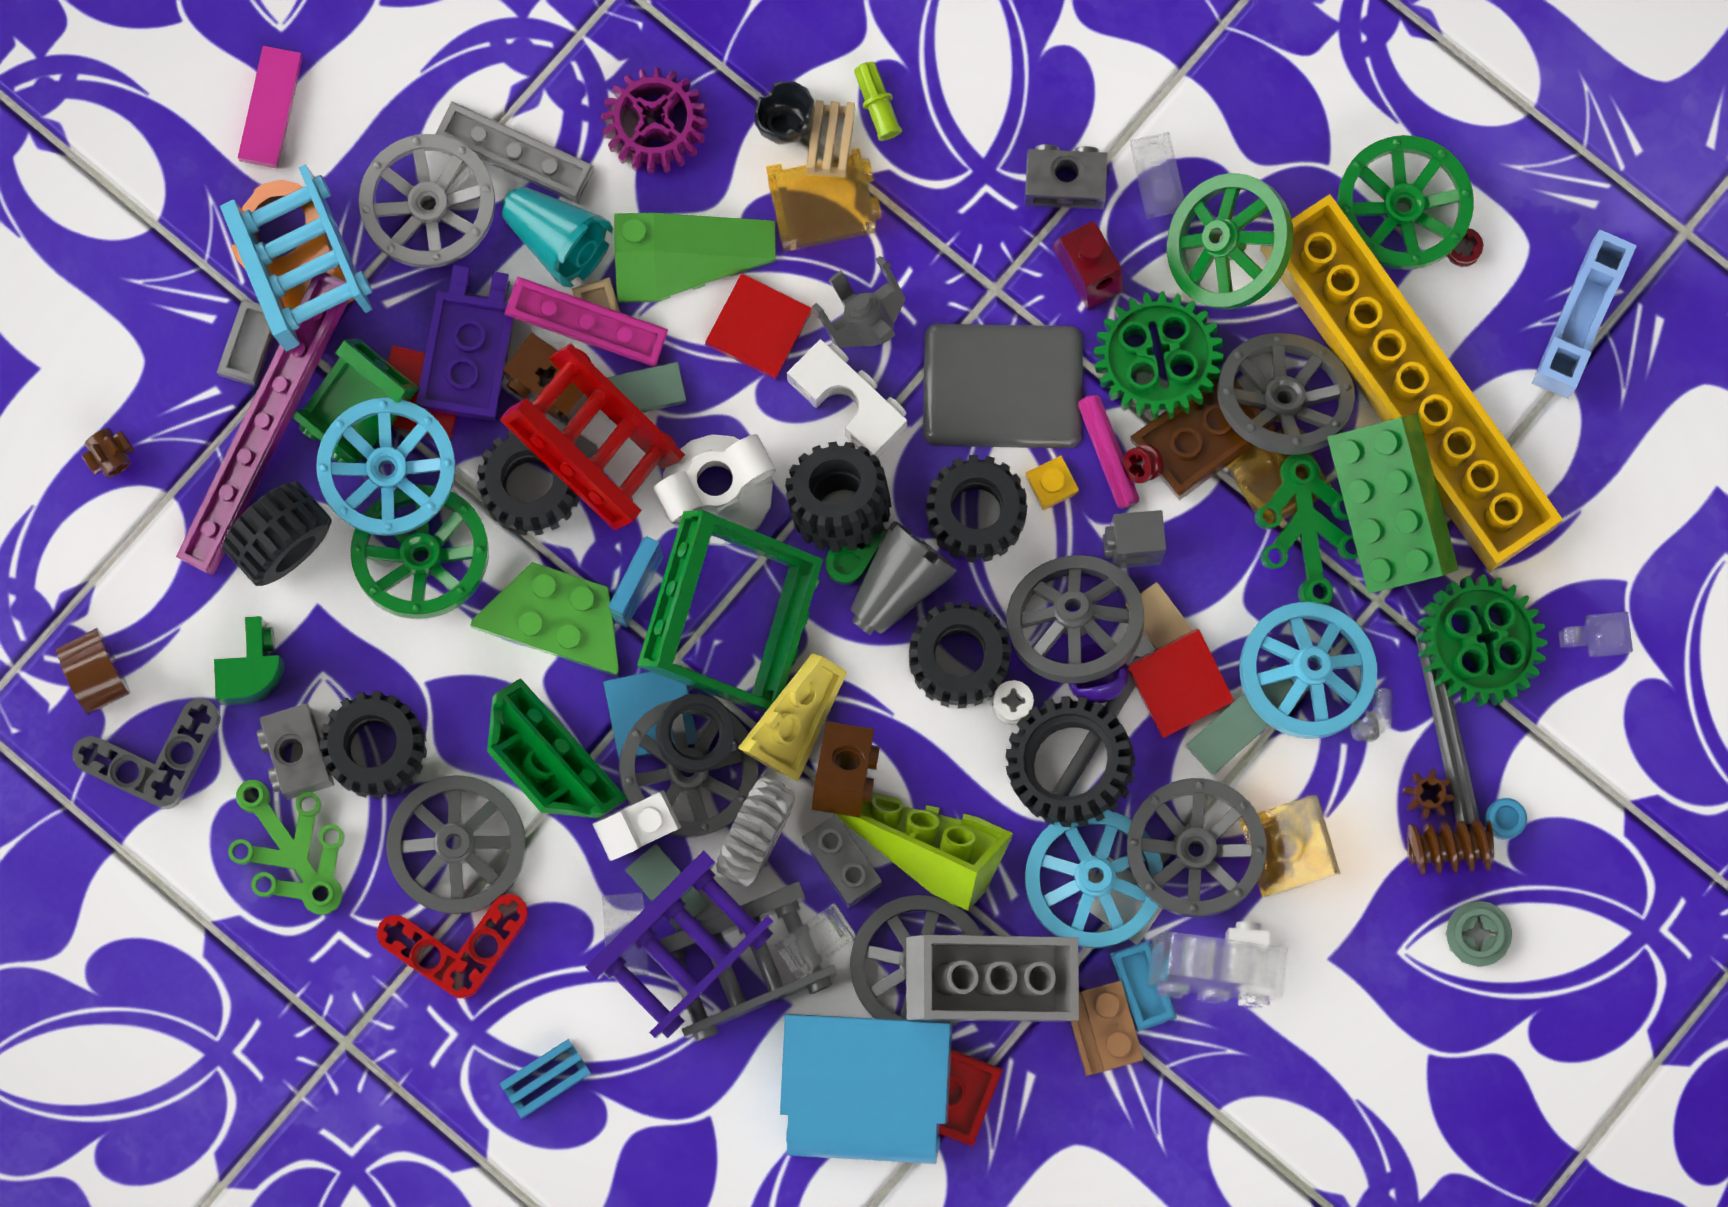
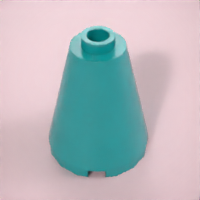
M527 187L511 190L502 201L503 220L556 282L564 287L570 288L575 286L570 281L577 277L583 281L589 277L600 264L610 244L604 239L607 231L612 234L613 227L610 221L598 214Z

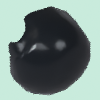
M779 81L774 83L769 94L758 98L754 114L755 126L761 136L778 145L797 142L804 138L812 128L815 113L814 99L808 88L795 81Z

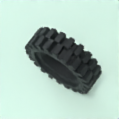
M1070 696L1061 697L1062 702L1055 704L1053 699L1044 701L1045 708L1039 711L1035 706L1029 710L1031 717L1027 721L1023 718L1017 723L1018 733L1012 732L1009 738L1011 749H1006L1005 758L1009 765L1006 766V772L1016 795L1024 806L1037 818L1040 816L1045 822L1052 825L1055 822H1059L1062 827L1071 828V823H1078L1080 827L1089 825V819L1095 818L1097 822L1104 819L1103 813L1106 810L1110 809L1114 812L1119 807L1118 799L1120 797L1124 799L1129 793L1127 785L1128 783H1133L1135 777L1132 768L1136 766V757L1133 754L1132 749L1134 748L1127 732L1111 711H1106L1105 707L1098 702H1095V704L1089 703L1088 698L1079 697L1078 701H1073ZM1065 728H1083L1093 732L1104 742L1107 751L1106 769L1099 782L1087 792L1076 796L1052 794L1038 783L1035 776L1034 763L1040 745L1048 736Z

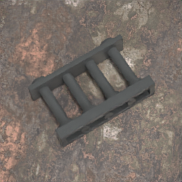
M799 881L743 904L741 907L758 924L767 915L770 916L775 913L778 919L783 918L807 976L784 985L766 942L757 951L750 946L769 992L746 1001L732 966H730L719 977V980L731 1008L708 1017L699 996L687 1008L693 1024L682 1028L686 1039L694 1036L696 1042L703 1041L718 1034L717 1026L804 989L808 988L809 993L813 994L833 985L830 978L837 976L835 966L833 964L821 969L798 914V911L801 910L799 903L806 901ZM725 913L700 923L721 945L725 942L723 935L738 929L740 935L745 934ZM682 930L660 939L659 941L688 970L684 960L687 958L685 951L698 946L690 936ZM711 959L713 966L715 968L717 964ZM676 982L680 994L684 998L687 993Z

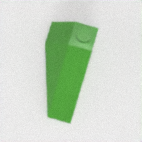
M614 213V248L618 303L659 302L670 298L673 294L691 288L694 290L703 287L705 283L722 277L734 276L775 262V221L667 213Z

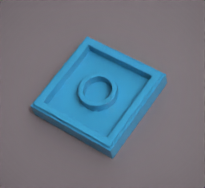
M648 536L643 538L609 604L614 622L626 628L663 559L660 543Z
M654 672L603 681L618 758L620 759L624 741L635 723L654 707L688 694L686 684ZM682 715L688 747H693L698 741L693 715ZM657 724L646 733L655 741ZM639 746L635 759L650 756L651 754Z

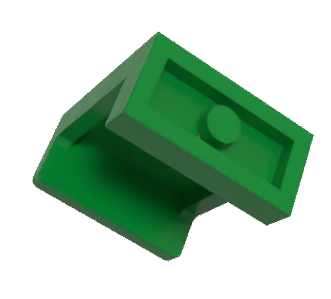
M361 339L344 340L335 353L340 358L307 405L302 409H297L292 418L300 424L299 429L304 435L312 440L322 441L324 434L333 421L350 407L377 398H390L395 403H400L402 400L410 402L419 387ZM390 414L391 427L399 415ZM378 415L365 418L352 426L374 449L377 448L379 445ZM342 436L335 448L333 458L341 463H366L367 459Z

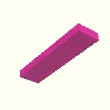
M518 276L516 277L504 312L505 316L650 367H656L668 332L666 328Z

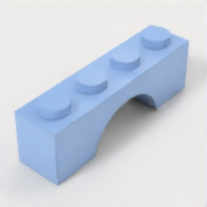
M1599 229L1588 248L1531 384L1569 399L1577 388L1591 355L1592 346L1600 325L1623 279L1637 245Z

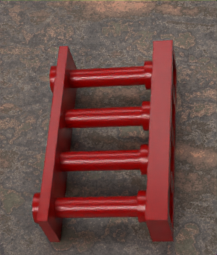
M570 343L549 358L559 369V372L537 399L531 403L525 398L508 408L499 420L616 531L633 522L642 511L633 502L632 496L654 468L658 465L663 470L682 460L685 454L676 446L675 440L670 435L662 432L591 363L589 356L584 351ZM572 381L588 399L566 427L560 431L546 418L545 413ZM601 410L617 427L594 456L589 459L575 446L574 441L598 411ZM629 437L646 454L620 487H618L604 474L603 469Z

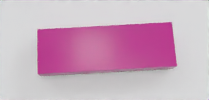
M267 46L262 47L237 157L240 162L278 169L303 60L301 53Z

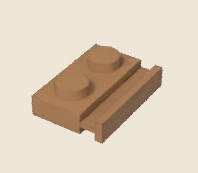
M1117 981L1079 992V1020L1070 1021L1085 1076L1143 1061V1055L1122 982Z

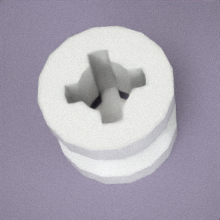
M1016 680L1006 681L1001 684L995 691L992 703L993 712L996 717L1009 725L1017 724L1021 718L1026 720L1030 715L1029 710L1032 709L1034 702L1031 690L1023 682Z

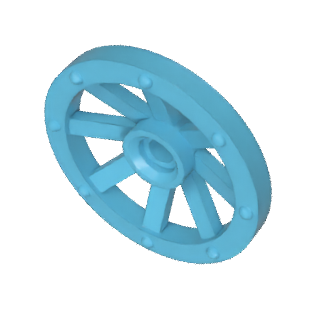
M377 398L350 407L329 426L318 450L317 477L326 502L333 512L345 523L369 534L383 536L399 535L421 527L430 521L444 506L454 483L455 458L447 433L429 412L405 400L395 403L390 398ZM390 414L406 417L417 423L397 449L392 448ZM378 415L380 448L375 450L352 426L365 418ZM428 432L437 446L440 458L405 462L406 457ZM342 436L367 459V463L332 462L335 448ZM391 464L394 466V471L391 475H382L380 473L381 466ZM440 471L437 486L431 497H428L406 478V475ZM332 476H368L369 479L344 501L335 488ZM398 487L416 502L420 508L409 515L394 519V488ZM377 488L381 489L382 519L367 517L355 511Z
M1298 602L1275 609L1262 618L1253 628L1241 652L1239 665L1240 680L1249 704L1264 722L1289 736L1317 739L1332 736L1343 731L1364 713L1375 692L1377 662L1369 639L1359 625L1350 617L1328 605ZM1303 619L1315 620L1328 625L1317 646H1313ZM1289 622L1300 650L1267 636V634L1277 626ZM1339 632L1350 643L1355 654L1330 656L1328 654ZM1259 648L1289 661L1290 664L1257 674L1256 662ZM1307 661L1315 662L1318 671L1311 670L1307 665ZM1360 667L1358 691L1356 692L1332 670ZM1291 678L1294 684L1277 709L1267 699L1261 686ZM1323 683L1350 704L1347 710L1331 719L1328 718ZM1304 690H1310L1315 722L1302 721L1288 716Z
M1109 810L1103 813L1105 818L1099 822L1095 818L1088 820L1089 825L1106 826L1096 856H1092L1076 828L1080 827L1078 823H1071V828L1062 827L1059 822H1055L1054 825L1050 824L1037 838L1026 864V894L1035 916L1056 937H1078L1079 947L1105 948L1125 942L1147 925L1158 908V905L1152 902L1138 886L1116 877L1117 873L1130 868L1128 857L1126 855L1112 862L1108 861V857L1117 830L1128 837L1132 820ZM1144 830V833H1143V836H1142V837H1143V838H1150V836H1149V835L1147 834V832ZM1065 833L1080 863L1076 864L1046 855L1045 853L1051 844ZM1142 851L1143 861H1146L1148 873L1152 878L1163 869L1160 854ZM1040 867L1074 876V880L1043 896L1040 888ZM1091 870L1100 871L1103 876L1100 883H1092L1088 879V872ZM1110 890L1143 902L1138 913L1126 924L1121 919ZM1080 892L1082 897L1070 927L1059 920L1049 907ZM1098 898L1112 930L1099 933L1084 932L1083 929L1094 899Z

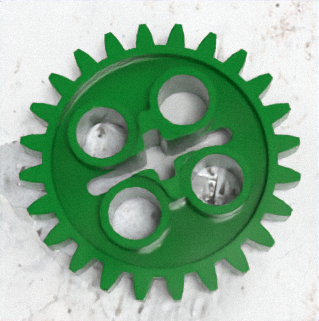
M1161 291L1158 301L1152 302L1150 295L1146 292L1143 297L1144 304L1138 305L1131 297L1128 299L1129 310L1127 312L1118 306L1115 307L1117 321L1109 318L1104 319V327L1109 333H1097V341L1104 346L1094 348V357L1102 359L1095 363V371L1100 374L1106 373L1100 378V386L1102 388L1113 386L1109 391V399L1112 401L1122 396V410L1125 411L1134 404L1136 405V414L1139 418L1145 409H1151L1153 420H1157L1160 410H1166L1168 417L1173 419L1174 408L1178 406L1183 412L1188 414V401L1193 400L1195 403L1202 405L1203 396L1200 391L1213 393L1214 385L1209 379H1219L1221 370L1214 365L1224 363V354L1216 352L1223 347L1222 338H1212L1218 332V326L1216 323L1205 325L1209 319L1206 310L1195 315L1196 302L1194 300L1188 303L1186 307L1181 306L1180 294H1177L1171 303L1166 302L1165 292ZM1151 323L1157 326L1160 349L1164 356L1165 372L1169 383L1167 388L1161 386L1157 360L1153 352V341L1149 330ZM1171 327H1179L1185 331V334L1178 339H1170L1164 335L1165 331ZM1132 335H1140L1146 339L1145 343L1139 347L1128 346L1125 340ZM1187 364L1193 371L1185 377L1175 375L1172 369L1176 365ZM1139 372H1148L1154 377L1150 383L1143 385L1133 381V377Z
M1486 575L1476 578L1475 583H1473L1470 576H1466L1460 580V586L1455 581H1452L1445 586L1446 592L1440 590L1433 595L1436 603L1430 602L1424 606V611L1430 617H1423L1417 624L1426 629L1427 632L1418 635L1416 641L1425 643L1427 648L1418 653V657L1430 658L1431 663L1426 666L1424 672L1436 671L1439 674L1435 679V686L1441 685L1444 682L1449 684L1446 696L1450 697L1460 691L1462 704L1471 701L1475 696L1478 707L1487 704L1489 698L1495 706L1503 702L1504 696L1508 700L1517 697V689L1520 691L1528 689L1531 685L1527 678L1533 679L1539 676L1540 672L1532 664H1540L1546 659L1545 656L1536 651L1547 645L1546 640L1537 638L1536 635L1537 632L1545 628V624L1533 623L1532 618L1538 614L1539 610H1526L1524 606L1529 600L1528 595L1518 600L1514 597L1516 585H1512L1504 591L1502 590V578L1498 577L1488 586ZM1471 606L1476 609V614L1471 610ZM1489 609L1499 613L1501 617L1500 626L1490 620ZM1452 617L1458 618L1463 623V634L1453 629L1451 624ZM1477 637H1478V639H1484V638H1485L1486 644L1483 643V642L1478 643ZM1500 647L1510 653L1511 665L1501 660L1499 656ZM1463 655L1473 661V673L1468 672L1463 667ZM1487 668L1493 672L1492 675L1488 674Z

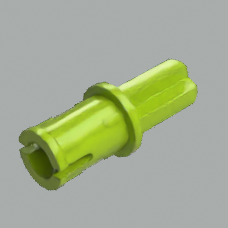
M871 61L860 64L854 69V74L865 100L862 104L863 109L869 111L879 141L894 138L902 133V129L898 124L890 102L893 96L891 93L886 92L876 63Z

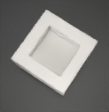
M1236 922V928H1228L1225 933V948L1266 951L1269 948L1270 931L1260 930V923Z

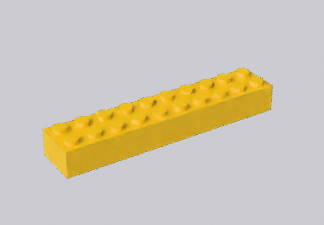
M1331 194L1292 219L1294 231L1293 248L1288 265L1280 279L1332 352L1345 365L1352 380L1382 422L1418 413L1442 507L1489 573L1556 529L1563 520ZM1261 245V252L1269 260L1273 246Z

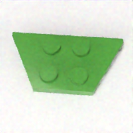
M534 562L529 564L478 613L470 624L473 629L618 677L620 672L614 624L609 608L611 602L609 588Z

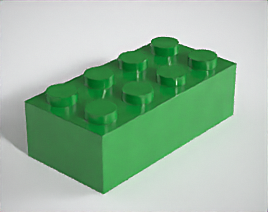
M1418 413L1328 436L1327 439L1368 594L1444 576L1459 570Z

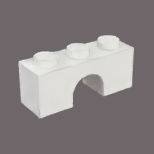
M820 339L787 372L788 383L815 408L832 395L841 394L850 397L856 403L858 411L855 417L845 426V436L857 448L863 446L869 449L870 456L876 455L879 458L907 429V420L904 418L907 413L896 400L891 397L885 400L875 391L878 385L866 372L860 370L856 373L846 363L849 360L848 356L837 345L831 343L827 346Z

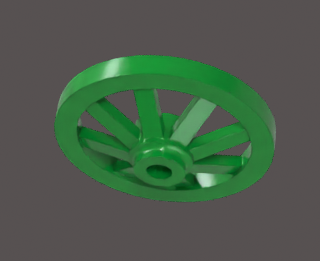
M1401 135L1378 140L1355 156L1342 177L1337 195V204L1382 266L1410 270L1424 268L1439 262L1459 245L1470 226L1474 210V196L1467 172L1450 151L1429 139ZM1404 153L1418 154L1430 159L1413 184H1409L1406 181ZM1391 154L1394 182L1392 189L1367 167L1375 160ZM1441 167L1450 177L1455 189L1424 196L1422 191ZM1359 177L1384 202H1353V190L1357 178ZM1458 203L1457 218L1453 228L1423 212V210ZM1397 204H1407L1409 207V211H1400L1397 208ZM1385 215V221L1371 238L1365 234L1356 219V216ZM1413 224L1420 225L1443 238V240L1428 249L1420 251ZM1396 226L1401 228L1407 253L1392 251L1380 246Z
M1240 173L1218 175L1195 187L1177 208L1167 237L1169 268L1181 290L1201 304L1212 308L1228 310L1245 307L1265 296L1283 275L1293 248V223L1285 201L1269 184L1255 177ZM1240 190L1251 191L1260 197L1232 218ZM1225 192L1219 215L1216 219L1206 203L1213 197ZM1269 209L1274 223V232L1245 231V226ZM1197 215L1205 227L1203 233L1187 236L1190 225ZM1247 245L1273 246L1270 258L1263 270L1244 252ZM1204 247L1203 252L1190 271L1186 259V250ZM1214 259L1219 293L1210 292L1200 285ZM1231 260H1234L1253 279L1247 286L1233 291L1229 262Z
M415 485L428 497H431L436 486ZM400 489L394 490V510L416 503ZM451 491L443 506L453 511V513L433 537L429 535L428 521L417 528L416 533L409 535L408 532L393 535L401 544L400 549L368 545L372 534L355 529L350 549L355 577L366 596L384 611L409 619L437 617L462 605L479 587L489 560L488 537L475 509L456 493ZM381 498L375 501L363 515L382 519ZM416 503V510H417V509L420 508V506ZM465 522L472 534L473 545L441 549L460 525ZM420 554L428 555V558L424 561L416 560ZM367 559L403 564L375 582L369 573ZM472 559L467 573L460 582L441 566V563ZM432 575L449 590V592L437 598L425 600L428 576ZM409 576H414L411 601L403 600L387 593V591Z

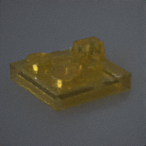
M1310 795L1257 813L1264 827L1267 847L1265 864L1258 880L1262 897H1270L1341 874L1326 822L1322 815L1318 795ZM1239 819L1246 844H1251L1248 829L1244 821Z

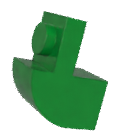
M261 616L245 617L246 657L214 659L215 699L221 705L249 704L260 701L270 695L282 679L285 661L279 655L268 656V651H274L275 649L273 627H267V622Z

